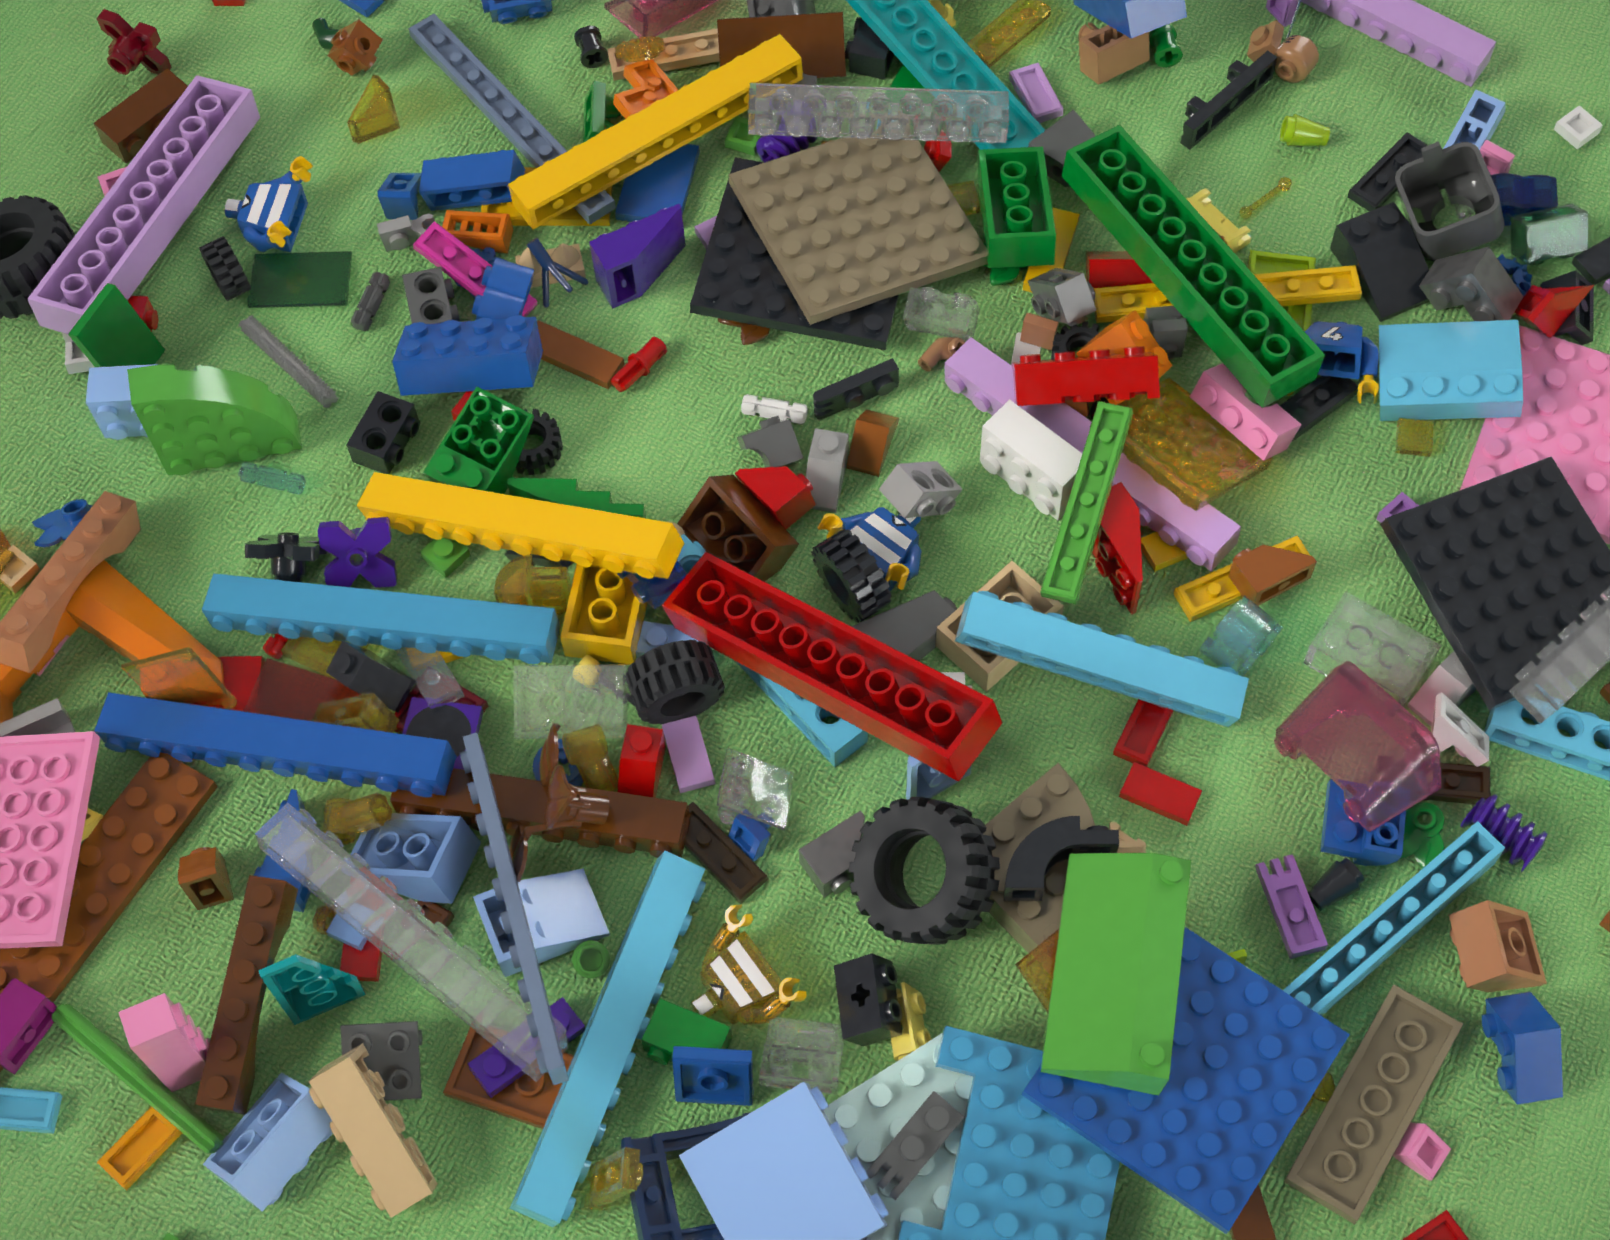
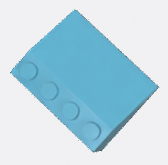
M1518 320L1379 325L1380 421L1521 417L1523 377Z

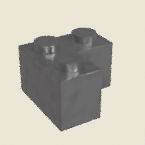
M1490 247L1435 260L1419 285L1436 311L1463 305L1474 321L1510 320L1523 298V295Z

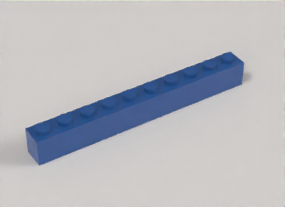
M109 692L94 730L105 743V747L115 752L123 753L126 752V749L136 750L149 757H159L161 752L183 762H192L193 759L204 760L216 767H225L226 764L238 765L240 768L250 772H259L260 769L272 770L274 773L284 777H293L294 774L306 775L308 778L318 782H327L328 779L340 780L352 787H361L362 784L375 785L383 791L409 790L421 797H431L432 794L445 796L457 757L447 740Z

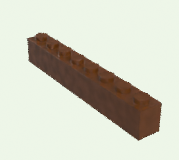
M453 768L445 796L432 794L431 797H421L409 790L402 789L392 792L390 802L396 813L461 816L467 825L479 831L475 815L482 813L480 803L473 805L467 784L474 782L472 772L465 773L463 769ZM490 774L506 833L513 836L518 825H523L525 829L529 826L545 824L544 815L546 803L548 802V786H542L541 781ZM586 788L587 793L608 795L609 812L604 825L582 822L581 827L570 826L532 834L541 836L544 840L554 843L570 840L577 841L578 844L587 848H598L599 845L610 846L619 852L627 854L634 853L635 850L649 852L656 858L664 851H668L682 857L690 813L687 802ZM565 809L557 821L569 820L572 817L566 815Z

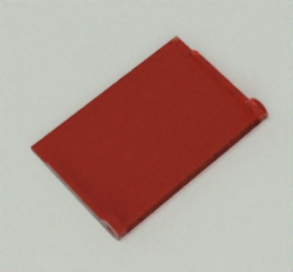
M267 658L247 705L242 711L355 727L366 697L348 688L336 679Z

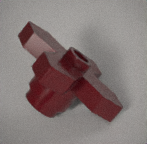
M103 9L96 18L101 30L113 39L108 46L109 56L107 57V62L116 72L128 75L130 71H135L140 63L151 73L157 75L167 68L169 70L172 68L168 57L156 48L161 39L155 27L139 22L133 28L119 14Z

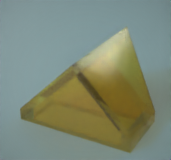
M377 75L372 76L347 122L354 143L360 144L400 128L390 88Z

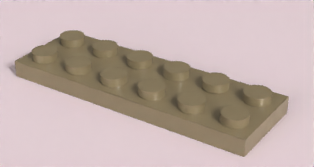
M1393 984L1286 1176L1284 1183L1355 1225L1460 1032L1463 1023Z

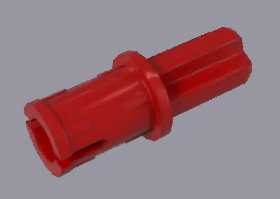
M654 336L636 354L632 353L629 355L628 363L611 378V384L617 391L624 392L641 376H647L650 373V368L668 352L664 342Z

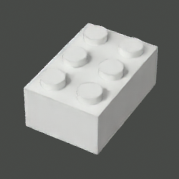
M1009 399L982 426L980 462L989 473L997 474L1004 479L1015 493L1023 494L1033 501L1040 512L1046 515L1050 514L1056 520H1059L1065 513L1082 453Z

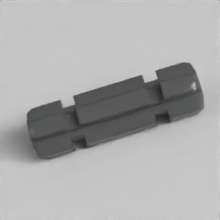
M374 272L368 282L371 285L366 287L357 306L359 310H356L351 318L352 326L355 329L361 331L369 329L373 321L370 318L375 316L384 297L382 293L387 291L390 284L389 276L385 273Z

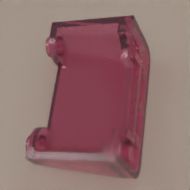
M1345 661L1335 667L1276 729L1274 743L1278 751L1284 757L1289 756L1295 760L1304 754L1344 790L1345 803H1343V809L1348 818L1355 823L1359 822L1368 832H1371L1441 789L1440 750L1433 734L1350 661Z

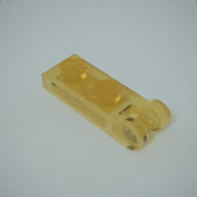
M625 1147L590 1166L587 1173V1180L591 1181L590 1192L585 1195V1208L590 1210H607L608 1204L637 1190L643 1176V1165L639 1163L640 1149Z

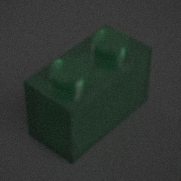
M1573 203L1511 216V254L1527 265H1539L1544 263L1545 259L1554 257L1571 258L1577 252L1588 250V212Z

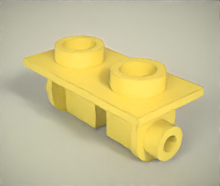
M905 982L901 983L902 991L901 989H896L898 1003L902 1009V1020L900 1022L903 1027L902 1035L891 1038L893 1057L896 1061L932 1040L928 1029L924 1025L923 1014L926 1013V1004L923 995Z

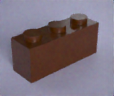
M168 68L94 122L102 143L124 163H128L136 156L188 85Z

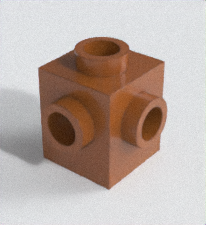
M358 19L350 25L341 28L331 40L333 47L327 56L336 63L338 68L352 76L361 70L367 71L373 66L377 59L374 54L383 39Z

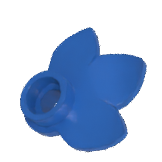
M84 499L73 500L65 504L61 509L52 511L33 521V526L45 530L39 539L34 542L35 546L50 547L58 544L62 539L66 540L91 509L92 505H89Z

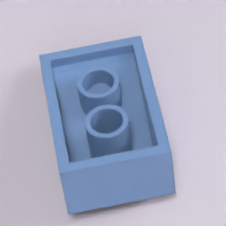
M372 812L342 873L346 877L419 901L452 904L481 842L461 816Z

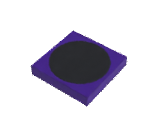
M412 697L402 734L447 740L457 755L453 768L464 770L460 757V752L466 751L463 736L479 733L484 711L482 706Z

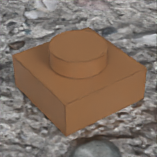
M1275 20L1252 31L1247 56L1255 62L1267 50L1274 54L1281 45L1284 26Z

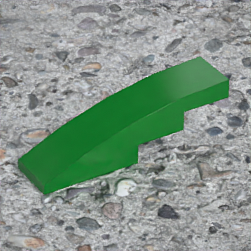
M508 478L507 481L508 489L512 496L646 518L644 504L612 503L610 491H579L577 479Z

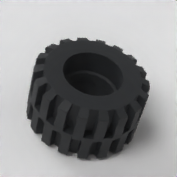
M696 640L675 641L656 647L638 657L628 667V671L625 674L637 713L642 721L649 722V724H665L696 716L714 705L723 695L725 689L710 646L706 645L705 642H697Z

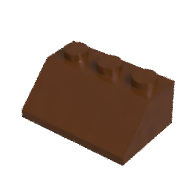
M734 475L709 476L677 523L682 527L685 535L692 543L694 541L699 542L707 553L764 582L783 568L799 545L790 533Z

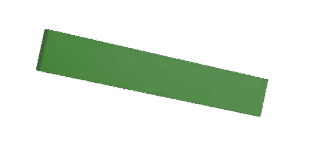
M1098 401L1040 591L1041 597L1077 604L1133 417V408Z

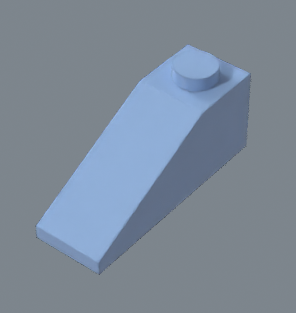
M1475 90L1443 149L1457 143L1470 142L1480 150L1486 140L1490 141L1505 113V102Z

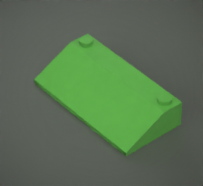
M1079 853L1069 855L1040 1072L1159 1096L1170 1076L1192 860L1157 853Z

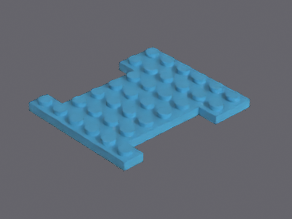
M945 1026L935 1067L973 1076L941 1230L903 1220L900 1224L897 1240L1106 1239L1120 1162L1022 1095L1042 1063L1043 1051Z

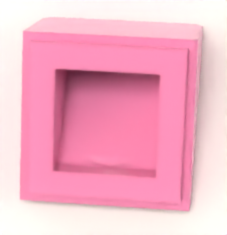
M1411 1122L1393 1156L1427 1180L1432 1181L1451 1148L1426 1124Z

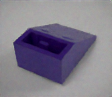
M679 203L669 208L660 209L655 214L639 221H632L625 227L611 233L602 234L589 242L596 281L612 309L641 297L686 246L682 208Z

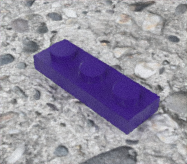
M563 997L550 1005L560 1048L581 1035L585 1031V1025ZM526 1022L470 1061L468 1068L489 1097L492 1098L517 1078L519 1079L530 1071L532 1067L538 1065L535 1051L542 1049L539 1037L532 1038L528 1023Z

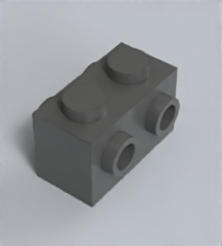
M1054 268L1028 280L1033 294L1031 298L1033 309L1041 317L1073 326L1084 322L1087 319L1086 315L1096 311L1093 301L1095 300L1094 289L1086 281L1085 275L1082 272Z

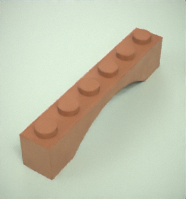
M106 491L103 492L0 621L1 664L31 673L50 648L61 616L81 582L104 559L114 554L123 553L141 530L136 501Z

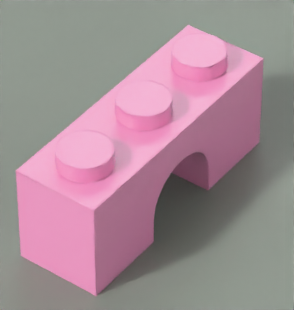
M1223 363L1203 371L1190 395L1191 399L1263 461L1287 450L1301 427V423L1277 403L1261 408V406L1251 402L1245 396L1247 390Z

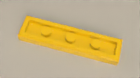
M1298 535L1272 546L1310 555ZM1232 564L1174 589L1173 595L1190 622L1244 599L1228 577Z

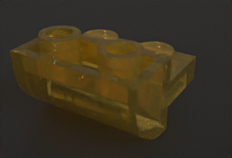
M526 555L510 561L502 568L495 581L494 595L499 603L555 608L556 614L561 615L566 612L572 586L567 567H535L532 555Z

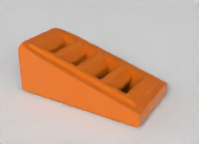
M446 210L442 225L444 229L466 246L479 249L490 247L498 253H508L513 234V225L509 214ZM456 222L461 223L459 231H455ZM470 225L474 226L472 232L468 231Z

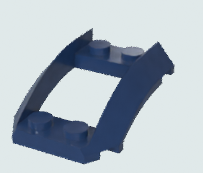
M743 1113L742 1116L704 1126L656 1133L650 1137L631 1139V1137H625L621 1140L619 1167L624 1166L638 1240H724L716 1224L687 1229L680 1228L667 1160L680 1158L679 1155L749 1113Z

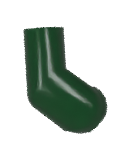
M318 18L312 23L318 42L322 48L331 50L333 47L331 40L339 30L330 29L324 18Z

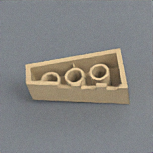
M362 1043L322 1067L308 1081L311 1085L309 1093L319 1109L325 1108L332 1120L330 1128L335 1138L340 1143L345 1141L353 1154L350 1156V1160L355 1171L361 1177L366 1176L373 1188L371 1196L375 1204L381 1211L386 1209L392 1218L432 1194L437 1186V1182L415 1140L412 1137L404 1138L402 1134L405 1131L404 1119L397 1107L391 1103L386 1104L383 1098L385 1097L383 1087L386 1085L379 1072L374 1073L370 1069L368 1070L363 1059L369 1056V1053Z

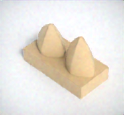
M562 243L557 248L546 250L554 262L582 277H586L579 243L573 245ZM527 247L521 255L515 256L516 264L534 269L531 288L542 286V267ZM549 271V284L558 283L557 279ZM562 274L566 281L573 280L570 277Z

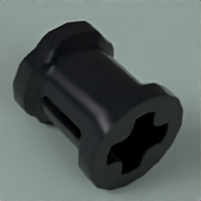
M589 25L578 29L574 34L576 45L581 50L580 60L582 65L587 68H597L603 65L608 59V53L602 47V36L599 28Z

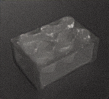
M1345 591L1311 642L1303 663L1398 718L1432 666L1441 645Z
M627 664L513 666L514 739H547L553 723L561 726L557 731L558 739L625 737L627 728V681L625 678Z

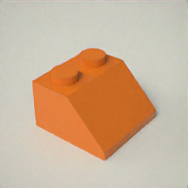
M1136 310L1105 327L1076 353L1078 357H1089V350L1110 349V355L1124 354L1125 347L1144 346L1145 352L1158 355L1159 378L1173 366L1168 359L1166 351L1159 346L1149 331L1148 324L1139 316ZM1107 399L1110 404L1120 406L1128 401Z

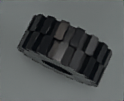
M842 529L812 548L813 563L818 568L817 573L819 577L824 581L823 585L832 594L831 597L834 602H838L839 608L846 612L851 620L854 619L857 623L862 622L891 603L892 600L890 598L892 595L888 590L889 584L883 578L884 573L882 569L878 568L875 563L877 560L873 555L869 554L867 546L864 543H860L859 537L855 534L852 535L850 530Z

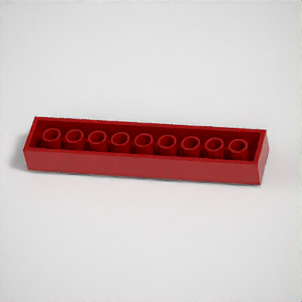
M707 552L702 555L662 604L675 629L698 641L705 642L710 648L958 782L1003 723L993 699Z

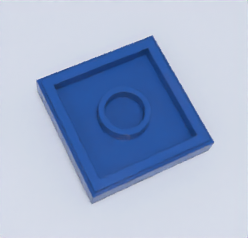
M673 1047L672 1061L675 1101L743 1106L753 1105L752 1050Z

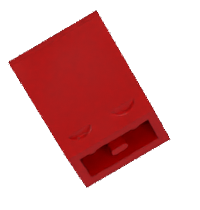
M1120 482L1111 487L1092 553L1096 558L1095 563L1099 573L1104 578L1108 577L1112 583L1116 600L1120 605H1125L1131 615H1133L1137 611L1143 582L1140 513L1123 483Z

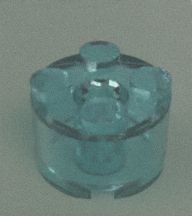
M1243 596L1242 600L1240 599L1220 621L1212 638L1208 637L1199 651L1218 667L1232 668L1235 673L1238 671V675L1244 677L1253 667L1254 662L1259 656H1262L1272 645L1283 627L1247 596Z

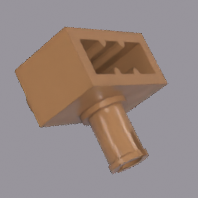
M1088 22V26L1084 24L1080 28L1078 35L1080 71L1098 85L1150 60L1149 32L1131 39L1109 25L1099 29L1093 23Z

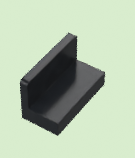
M1577 270L1544 281L1540 284V287L1557 288L1592 284ZM1594 286L1553 335L1554 337L1568 333L1580 345L1593 342Z

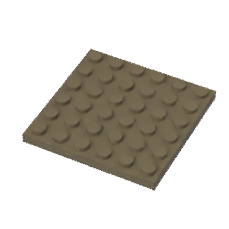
M905 118L729 174L731 188L810 325L988 264L986 246Z

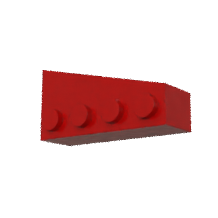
M1144 346L1125 347L1124 354L1110 355V349L1089 350V357L1076 358L1074 351L1054 353L1055 359L1041 360L1040 354L1021 355L1020 362H1012L1015 404L1018 406L1066 403L1065 400H1072V402H1095L1100 400L1101 397H1107L1110 400H1130L1135 398V395L1147 394V399L1160 398L1158 355L1145 352Z

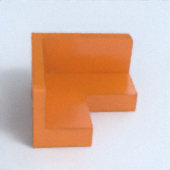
M652 58L625 65L623 76L632 85L633 89L614 94L613 104L626 119L628 116L638 113L652 105L655 101L663 99L679 89Z

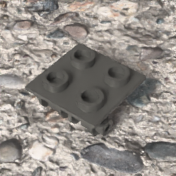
M418 1021L340 1025L342 1055L358 1045L364 1044L369 1053V1056L363 1059L368 1070L370 1069L374 1073L379 1072L386 1085L383 1087L385 1091L384 1100L422 1098L419 1045H422L423 1037L422 1030H418Z

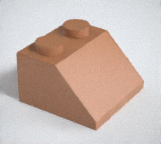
M1486 900L1449 915L1452 927L1450 936L1457 947L1461 962L1459 971L1467 988L1488 993L1547 984L1528 912Z

